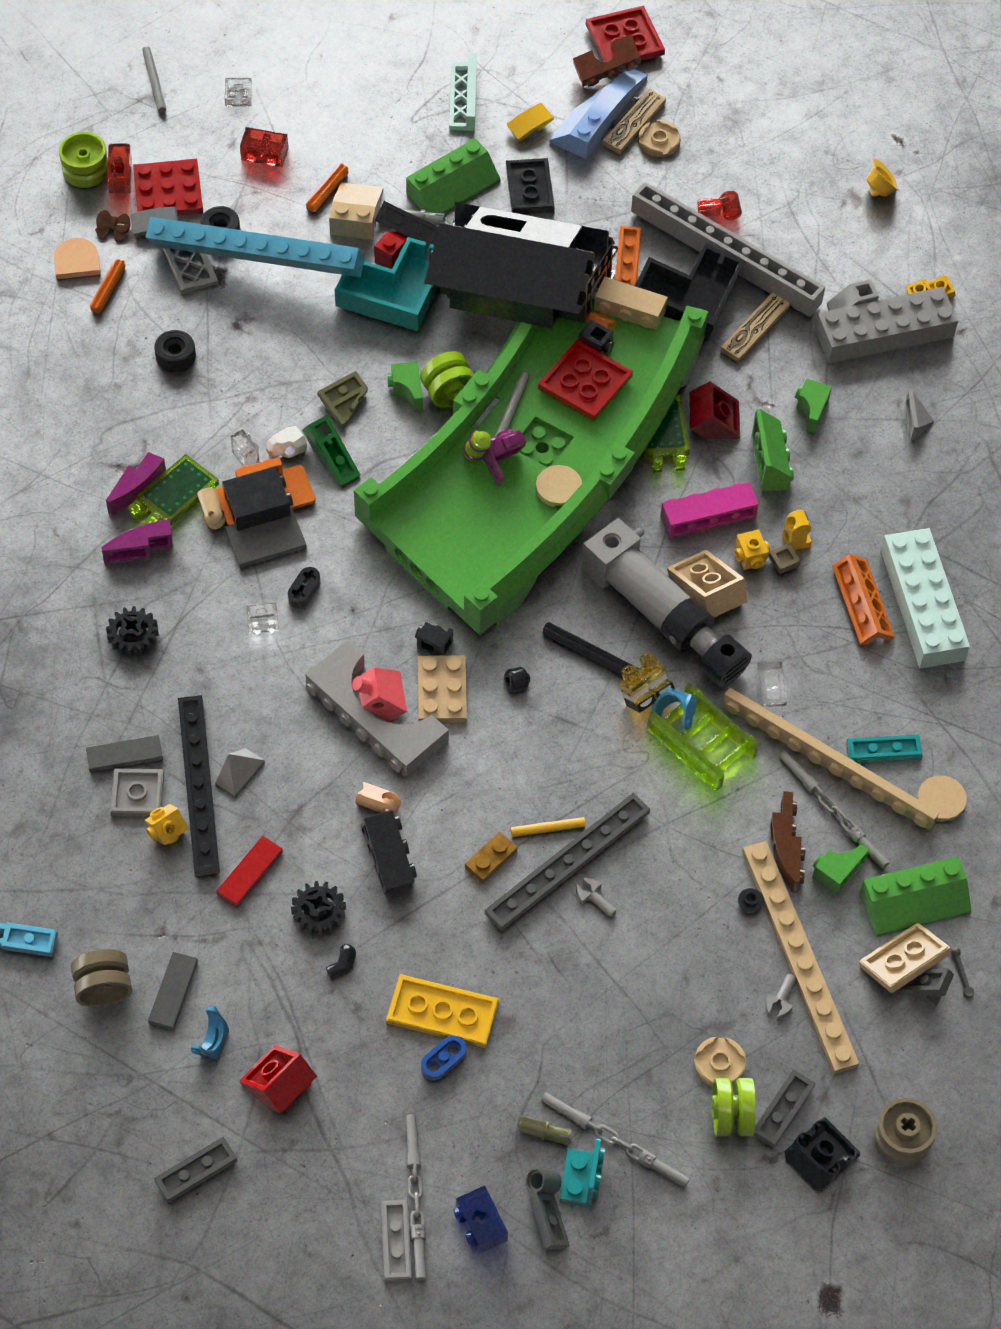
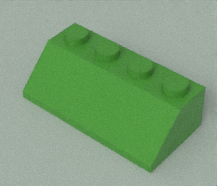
M474 138L407 176L406 194L420 209H425L426 212L445 214L455 208V202L464 203L501 182V178L489 152Z
M958 856L864 879L859 892L876 937L908 929L917 922L921 925H926L970 914L972 911L967 877Z

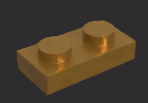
M498 832L465 863V869L481 883H484L517 852V846L501 832Z

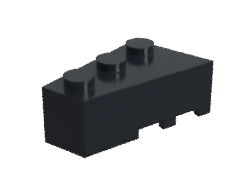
M393 810L364 818L360 827L362 833H366L369 843L367 847L369 853H372L375 863L374 867L383 893L412 886L417 873L414 864H409L406 855L410 851L406 839H401L399 830H402V824L399 816H394Z

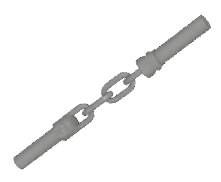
M787 751L782 753L780 759L801 780L806 790L810 794L813 793L818 798L819 803L829 813L833 814L856 844H862L869 849V856L881 869L886 868L889 862L866 838V834L860 827L845 816L838 808L836 802L821 790L820 784L812 776H809ZM826 798L833 805L831 809L823 802ZM848 822L853 826L851 830L846 827Z
M547 1092L542 1097L541 1102L570 1118L576 1125L581 1126L582 1129L586 1130L588 1127L593 1129L596 1137L609 1145L618 1144L626 1149V1153L630 1158L649 1169L656 1170L684 1188L687 1186L690 1178L656 1159L657 1156L637 1144H626L619 1139L618 1133L605 1125L597 1126L591 1122L592 1117L581 1111L578 1112ZM602 1129L614 1135L611 1138L612 1141L599 1134L603 1132ZM634 1148L642 1152L639 1158L631 1153L634 1152Z
M409 1114L406 1115L408 1148L406 1164L407 1168L411 1169L412 1174L408 1178V1194L413 1199L414 1211L410 1214L411 1241H413L415 1278L417 1281L426 1280L424 1250L426 1234L424 1214L419 1211V1199L423 1195L422 1179L417 1175V1168L421 1167L420 1152H418L416 1115ZM418 1180L419 1195L417 1192L413 1195L412 1181L415 1183ZM420 1216L421 1224L414 1225V1217L417 1219Z

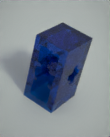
M485 1185L456 1198V1208L453 1209L457 1222L459 1224L463 1223L467 1230L464 1234L470 1248L475 1247L477 1253L480 1254L508 1241V1231ZM478 1217L480 1221L484 1220V1223L480 1225L478 1221H475V1218Z

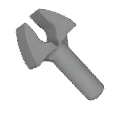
M583 878V884L590 888L591 893L583 891L579 885H576V894L580 904L583 905L586 901H592L609 917H613L616 914V909L598 894L602 883L593 879Z
M788 974L776 996L773 997L767 994L765 1000L767 1016H769L772 1007L778 1003L781 1010L776 1020L784 1018L792 1011L793 1005L787 1003V998L796 981L794 975Z

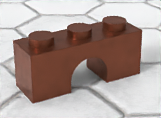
M631 34L612 42L614 56L610 61L601 62L597 60L592 50L573 58L574 67L583 87L586 85L588 87L594 86L603 78L611 79L625 69L630 71L638 67V64L641 63V57Z

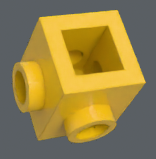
M760 530L738 534L735 543V557L738 562H741L744 570L758 569L766 565L768 555L770 554V547L768 542L763 540Z
M170 804L164 808L155 809L150 813V817L145 819L149 827L146 829L149 837L154 842L158 841L163 845L176 842L180 838L179 835L189 829L178 808Z

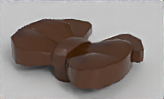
M107 210L100 211L96 218L97 228H95V231L99 238L105 239L110 229L114 230L115 241H123L127 238L128 235L126 233H128L131 226L130 217L127 214L115 217L111 216Z

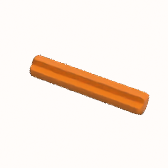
M339 164L306 202V209L312 213L316 212L349 173V168L344 164Z
M114 260L90 304L92 312L97 314L102 312L126 268L123 260Z

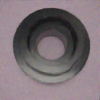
M747 888L739 894L738 904L743 911L754 913L761 909L763 896L758 890ZM747 897H752L755 901L749 902Z

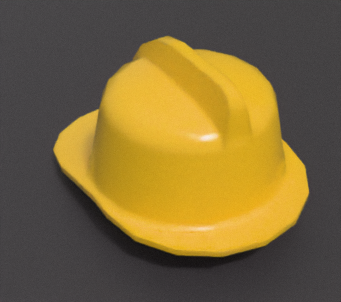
M874 158L872 160L873 168L866 178L870 186L869 192L872 196L880 195L887 197L895 190L899 191L896 180L890 170L881 161Z

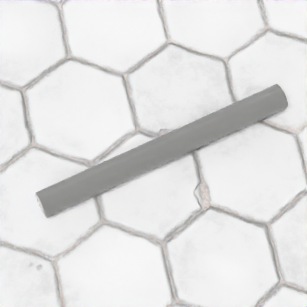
M145 46L142 48L157 109L159 113L166 112V106L152 52L149 46Z
M521 372L495 437L499 432L508 430L529 378V374L526 372Z

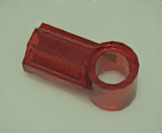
M735 191L724 192L720 197L700 198L697 200L698 213L705 217L723 216L727 220H734L742 214L739 196Z

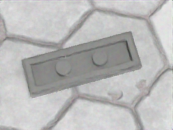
M408 1200L381 1201L384 1282L412 1281Z

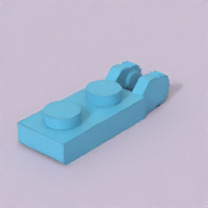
M8 922L7 924L0 923V935H3V938H0V949L52 957L58 932L55 929Z

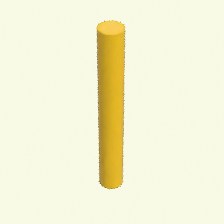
M582 817L511 827V836L517 837L585 827V819Z

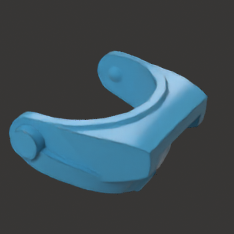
M669 687L660 694L653 704L652 718L659 719L663 710L668 705L674 702H681L684 710L682 727L688 730L693 724L697 698L694 695Z
M214 1006L207 1007L206 1009L208 1030L202 1046L192 1045L191 1052L218 1060L228 1036L229 1027L217 1011L218 1009Z

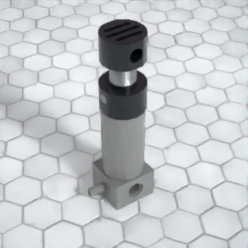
M617 518L583 544L581 569L603 590L612 585L656 626L661 634L680 652L684 653L692 648L702 656L699 668L719 687L728 686L745 671L751 661L752 654L732 635L728 634L721 638L718 637L711 630L714 617L640 551V537L644 535L642 528L638 527L632 531L622 520Z

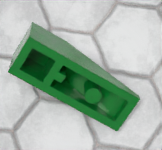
M328 415L302 429L313 451L340 486L361 475Z

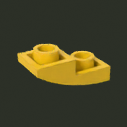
M541 102L525 110L506 125L518 141L521 142L535 130L539 132L554 120V117Z
M947 275L927 282L925 278L905 286L908 294L944 287L948 299L956 296Z

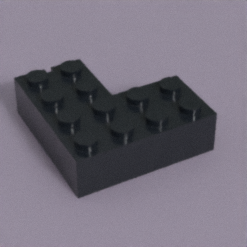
M704 243L689 275L648 257L635 287L667 297V307L663 317L681 321L686 306L708 311L704 338L708 340L744 261L726 253L719 269L716 265L722 251Z

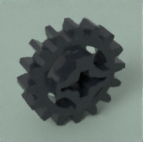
M135 606L132 607L131 611L124 607L122 614L115 612V619L109 618L108 620L109 626L106 627L108 643L112 644L113 650L119 648L121 655L125 651L129 652V656H133L134 651L142 655V649L145 648L150 651V643H157L156 636H159L157 620L153 619L151 612L146 614L145 608L138 612Z
M315 881L314 887H310L306 883L305 891L297 890L298 898H292V905L294 906L291 907V914L294 915V923H300L301 931L309 928V935H312L314 930H318L319 935L322 936L323 930L327 929L329 933H332L333 925L336 927L341 926L339 919H345L344 910H346V902H343V893L337 894L336 886L329 889L328 882H325L323 886H319L318 881Z

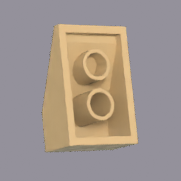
M341 182L330 211V235L373 240L376 227L375 218L379 212L383 187Z
M707 550L667 567V572L675 583L714 618L748 602L745 579Z

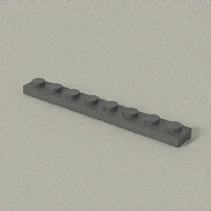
M633 792L486 908L485 915L500 931H503L650 814V808Z

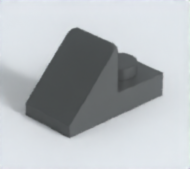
M949 968L928 969L902 986L900 990L920 1001L937 1006L941 996L946 995L954 974Z

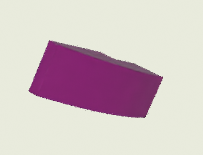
M148 452L137 469L128 466L106 499L108 513L113 515L129 507L157 484L166 473L164 458Z
M170 519L138 526L101 547L104 564L151 558L150 550L173 547Z

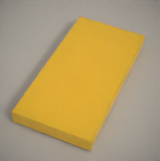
M400 974L386 1018V1024L442 1038L459 1036L466 1044L486 1048L499 1004V998Z

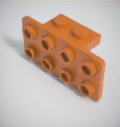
M277 457L235 469V475L239 477L276 466L278 474H283L286 482L285 492H290L293 506H290V508H300L313 504L316 501L315 494L302 465L282 469L281 460ZM223 487L217 488L216 491L224 511L227 526L234 525L235 523L224 496Z

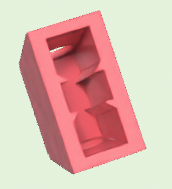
M374 667L361 676L354 678L352 688L360 693L361 705L364 709L389 722L407 712L401 673L399 671Z

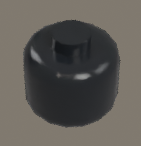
M523 667L511 668L505 671L504 683L508 691L518 692L528 688L530 675Z

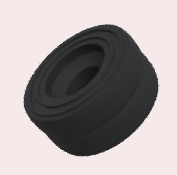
M212 207L205 211L201 217L200 224L216 226L217 224H225V228L240 230L239 217L229 207Z
M166 331L157 338L154 345L156 361L166 371H184L195 361V343L192 337L184 331ZM172 348L181 349V352L178 354H171L169 351Z

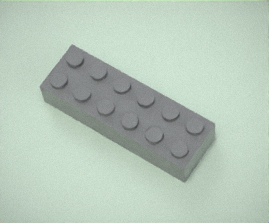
M944 287L819 312L817 314L815 332L828 363H834L953 338L958 325V319Z

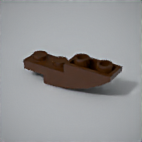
M783 791L780 813L773 812L770 821L771 846L782 878L791 892L797 893L799 884H804L805 869H800L801 861H805L806 847L801 846L802 837H796L797 825L792 823V816L797 814V802L793 801V792Z

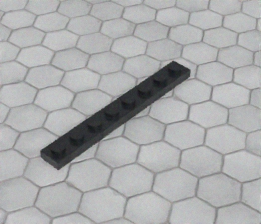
M202 695L178 698L194 873L195 876L220 873L203 698Z

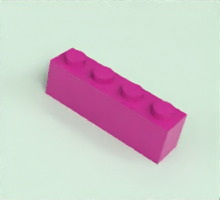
M750 482L736 483L730 487L715 488L700 494L694 493L680 499H669L662 503L660 516L667 534L671 538L757 517L759 503Z

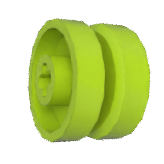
M77 132L63 139L59 146V157L62 173L66 181L77 187L89 188L100 184L106 179L109 174V161L106 145L101 137L91 132Z
M449 351L429 360L420 372V379L436 407L451 408L453 407V400L474 373L469 368V364L462 353Z
M714 1078L711 1110L715 1136H730L733 1131L734 1122L739 1136H754L756 1101L753 1078H738L735 1082L734 1095L729 1078Z

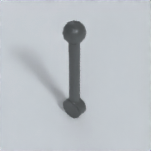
M634 96L629 106L623 111V113L617 118V120L615 119L612 121L613 127H615L620 122V120L628 113V111L636 104V102L639 100L638 97Z
M953 948L951 955L955 957L965 987L963 994L965 997L971 998L974 995V989L969 986L960 959L961 951L959 948Z

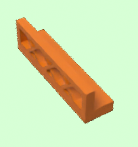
M852 554L846 555L832 565L860 644L867 646L878 637L891 641L895 638L867 559Z

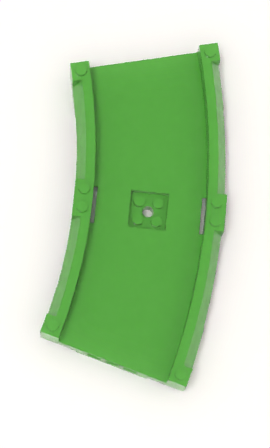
M592 298L591 313L598 312L594 310L595 298ZM686 306L681 321L663 317L657 331L605 315L616 321L617 324L614 330H612L614 331V347L609 354L604 353V355L632 370L633 377L595 421L538 389V383L571 345L578 340L579 333L588 323L587 319L585 322L559 317L553 328L516 321L511 334L487 372L484 373L478 369L453 400V415L412 457L380 484L370 477L354 490L355 517L386 545V551L447 610L453 609L479 635L493 624L498 626L521 606L536 582L537 576L581 533L605 503L611 499L632 471L633 466L663 421L680 387L687 385L691 378L705 338L708 311ZM521 372H526L529 374V378L508 430H520L527 443L519 453L497 462L505 478L497 486L482 459L469 461L465 458L463 453L465 442L470 439V434L477 430L478 432H487L491 438L495 437ZM494 398L499 399L476 429L473 428L474 423L485 412ZM549 466H568L579 474L582 485L563 506H548L537 496V476Z

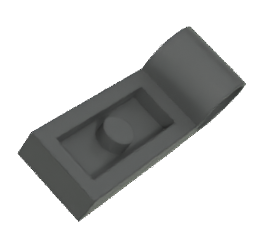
M534 1168L527 1174L526 1186L541 1241L545 1249L564 1250L570 1244L554 1196L560 1190L561 1176L556 1170Z

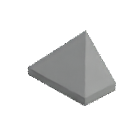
M910 390L905 401L910 441H915L934 420L914 391Z
M246 748L229 753L215 785L235 798L263 766L265 760Z

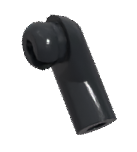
M350 944L342 945L339 950L338 962L326 967L330 978L353 968L356 950Z

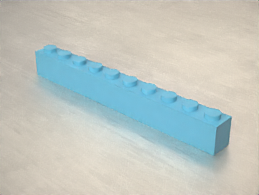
M150 217L145 237L153 246L360 278L365 260V255L356 247Z

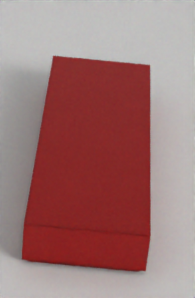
M262 836L216 890L217 895L238 907L283 853V849Z

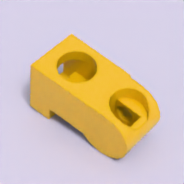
M804 510L791 512L787 515L782 536L785 543H790L794 551L809 548L812 544L809 536L812 527Z

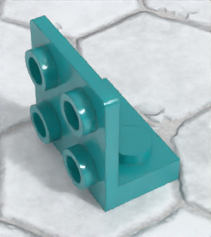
M596 1138L594 1152L567 1149L559 1202L591 1207L592 1198L598 1199L605 1148H600L601 1139Z

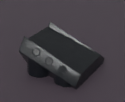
M826 1117L815 1122L807 1132L799 1134L792 1145L784 1151L786 1163H790L812 1185V1190H822L860 1156V1151Z

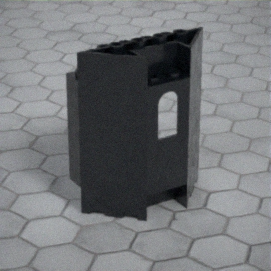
M455 202V219L452 225L439 223L434 247L429 256V266L424 284L439 286L440 294L447 295V299H449V308L553 328L559 317L580 322L586 321L592 311V292L595 287H600L604 277L611 279L612 259L619 248L614 246L615 242L612 237H609L607 230Z

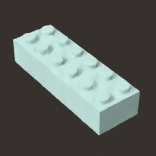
M930 528L885 535L881 554L919 669L965 661L970 645Z

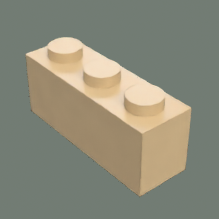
M604 277L595 295L594 310L657 331L666 312L667 297Z

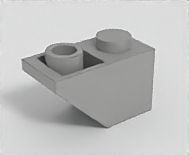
M871 279L852 283L828 301L827 308L828 310H834L877 301L879 295Z

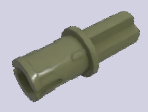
M522 1116L518 1126L520 1132L542 1138L541 1141L547 1139L564 1144L565 1146L568 1145L569 1139L561 1137L559 1134L570 1137L572 1129L549 1124V1120L543 1122L526 1116Z

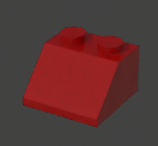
M275 1045L239 1082L267 1108L282 1113L291 1107L293 1101L301 1092L306 1091L311 1086V1082L317 1075L301 1054Z

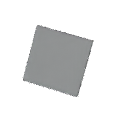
M114 768L110 815L150 817L152 811L162 806L164 770Z

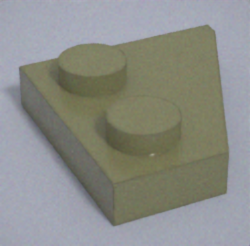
M354 371L319 390L317 396L342 429L366 395L368 387L359 374Z

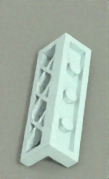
M468 53V63H451L449 130L475 131L477 53ZM455 70H468V73L460 77L455 73ZM461 84L467 88L462 93L455 89ZM460 100L467 104L461 109L455 105ZM461 116L466 120V123H454V120Z

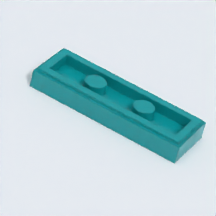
M919 735L847 738L846 741L848 758L856 763L922 760L923 757Z

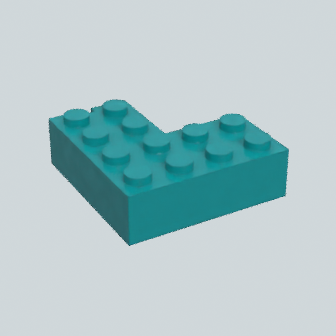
M408 237L393 269L364 261L361 278L342 275L334 290L335 306L418 331L439 286L424 284L429 266V261L426 260V242ZM430 244L429 246V256L431 251L433 250V244Z

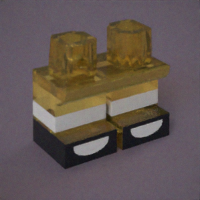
M650 653L640 657L642 667L639 669L633 665H628L621 670L623 679L619 681V685L626 706L639 713L653 705L660 694L669 687L675 689L673 682L668 680L666 676V666L658 663L656 657Z

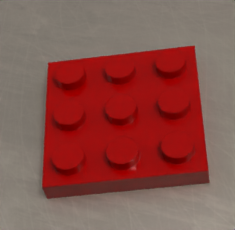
M644 5L586 19L585 25L603 62L610 61L614 56L612 42L630 34L633 37L641 60L665 55L663 43Z
M197 158L133 164L138 212L155 208L176 207L177 216L203 213Z
M576 340L538 383V389L595 421L633 377V371L583 342Z

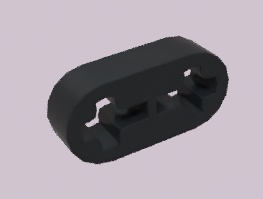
M306 567L302 569L289 588L288 603L293 608L300 609L305 607L320 586V573L316 568ZM311 576H313L314 580L310 579L306 585V578L309 579ZM302 591V597L294 599V596H299V594Z

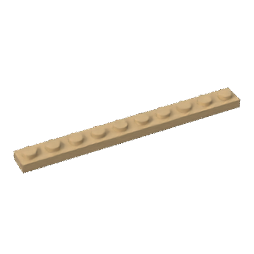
M729 688L725 693L723 707L731 714H737L751 726L765 731L771 738L779 739L787 744L791 750L799 751L807 756L811 762L824 766L833 775L844 778L853 787L864 790L873 799L884 802L892 807L896 813L904 814L912 819L918 826L925 827L931 831L936 824L940 813L734 689Z
M767 841L743 847L742 853L756 887L763 896V904L791 972L796 977V984L833 1074L857 1068L859 1061Z

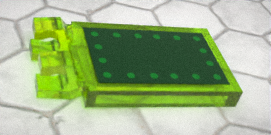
M676 395L656 433L643 451L644 458L651 457L653 473L662 472L664 456H674L676 471H685V455H689L690 446L681 395Z
M185 454L137 494L136 500L128 506V510L131 511L129 517L137 521L150 510L152 513L145 519L146 524L170 519V524L173 525L199 502L197 492L204 488H216L219 485V479Z

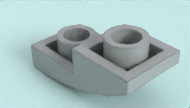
M176 207L155 208L130 214L132 233L136 237L147 233L150 217L178 221Z

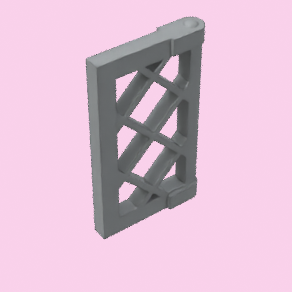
M163 248L182 294L218 284V279L207 254L190 252L193 254L187 260L179 257L183 250H178L174 255L171 253L170 248ZM197 255L200 256L203 265L193 262ZM176 261L186 264L182 271L178 269ZM190 266L200 269L196 276L186 273ZM205 271L209 278L201 279L200 276ZM182 277L188 278L193 281L191 283L185 284Z

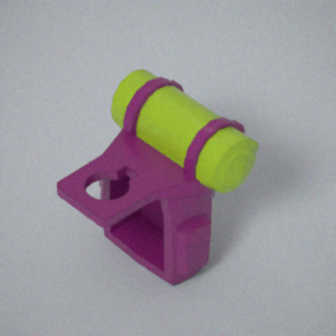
M477 430L472 432L470 439L465 442L463 453L469 461L482 459L498 486L505 478L497 462L519 453L527 442L520 430H503L496 437L492 438L487 432H478Z

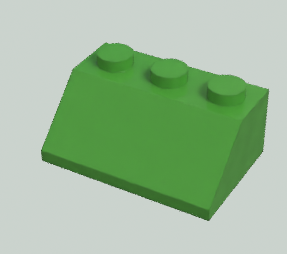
M756 409L751 437L761 492L788 490L790 481L794 480L793 467H789L788 463L790 462V450L785 447L787 442L786 430H782L779 419L762 409Z

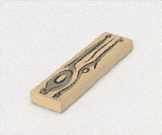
M648 89L603 139L602 146L620 155L639 134L640 129L664 106L666 97Z
M772 292L721 346L720 352L739 363L790 308V303Z

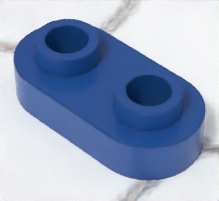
M448 1036L427 1053L421 1061V1071L424 1077L429 1080H439L458 1065L466 1056L465 1041L459 1036ZM456 1049L458 1053L453 1055L449 1053V1050ZM433 1065L439 1067L437 1071H431L429 1068Z

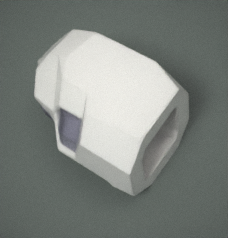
M296 426L287 427L276 433L266 443L267 453L275 458H291L307 450L305 437Z

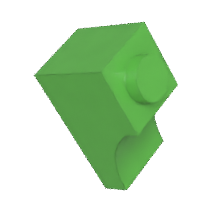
M418 362L391 364V373L387 374L388 387H393V395H399L407 399L411 403L414 412L423 411V394Z
M806 378L804 385H799L795 398L798 399L797 409H800L807 418L806 431L815 434L829 402L832 387Z
M860 844L849 852L836 853L829 850L825 856L821 854L813 864L815 869L812 878L837 895L866 861L869 849Z

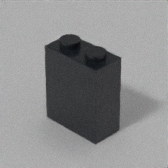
M276 466L222 481L224 496L237 531L291 516L290 506H293V500L290 492H285L286 482L283 474H278Z

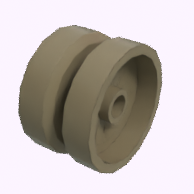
M114 949L90 951L80 955L71 963L72 977L76 982L74 991L77 1003L88 1007H103L121 1002L131 995L132 985L130 975L127 974L129 972L127 955L122 951Z
M901 1098L893 1100L885 1106L875 1126L874 1142L876 1149L883 1158L893 1164L908 1166L918 1163L925 1158L936 1137L937 1123L935 1116L925 1104L916 1099Z

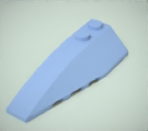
M635 69L623 71L574 109L552 136L550 143L587 160L612 126V121L619 117L645 82L648 75Z

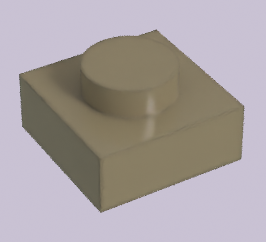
M790 543L771 550L768 555L779 574L800 566L801 560Z

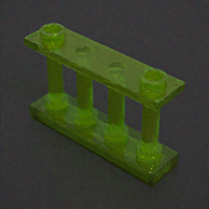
M688 683L685 686V693L696 696V709L703 715L688 730L686 729L682 733L677 732L671 724L684 714L682 704H679L665 717H660L656 712L652 713L648 717L646 729L716 792L723 786L725 777L723 771L744 753L754 759L757 756L759 744H757L756 739L752 735L746 734L713 705L699 688H694ZM712 722L720 730L700 748H695L689 743L688 740L706 724ZM727 737L730 738L737 747L718 764H713L706 758V755Z

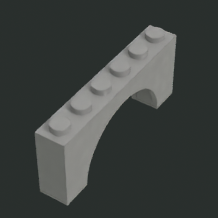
M347 639L305 674L306 689L312 696H318L327 710L334 711L345 726L352 727L359 739L363 742L367 741L379 757H385L394 771L397 773L401 772L407 778L449 741V730L432 714L426 719L412 724H392L379 720L369 714L357 701L352 688L354 678L365 667L364 654Z

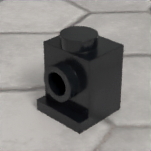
M593 320L587 323L578 336L579 341L602 354H609L615 344L613 342L614 331Z
M425 622L424 625L418 627L415 634L417 649L432 656L446 655L453 643V629L449 628L445 631L439 625Z

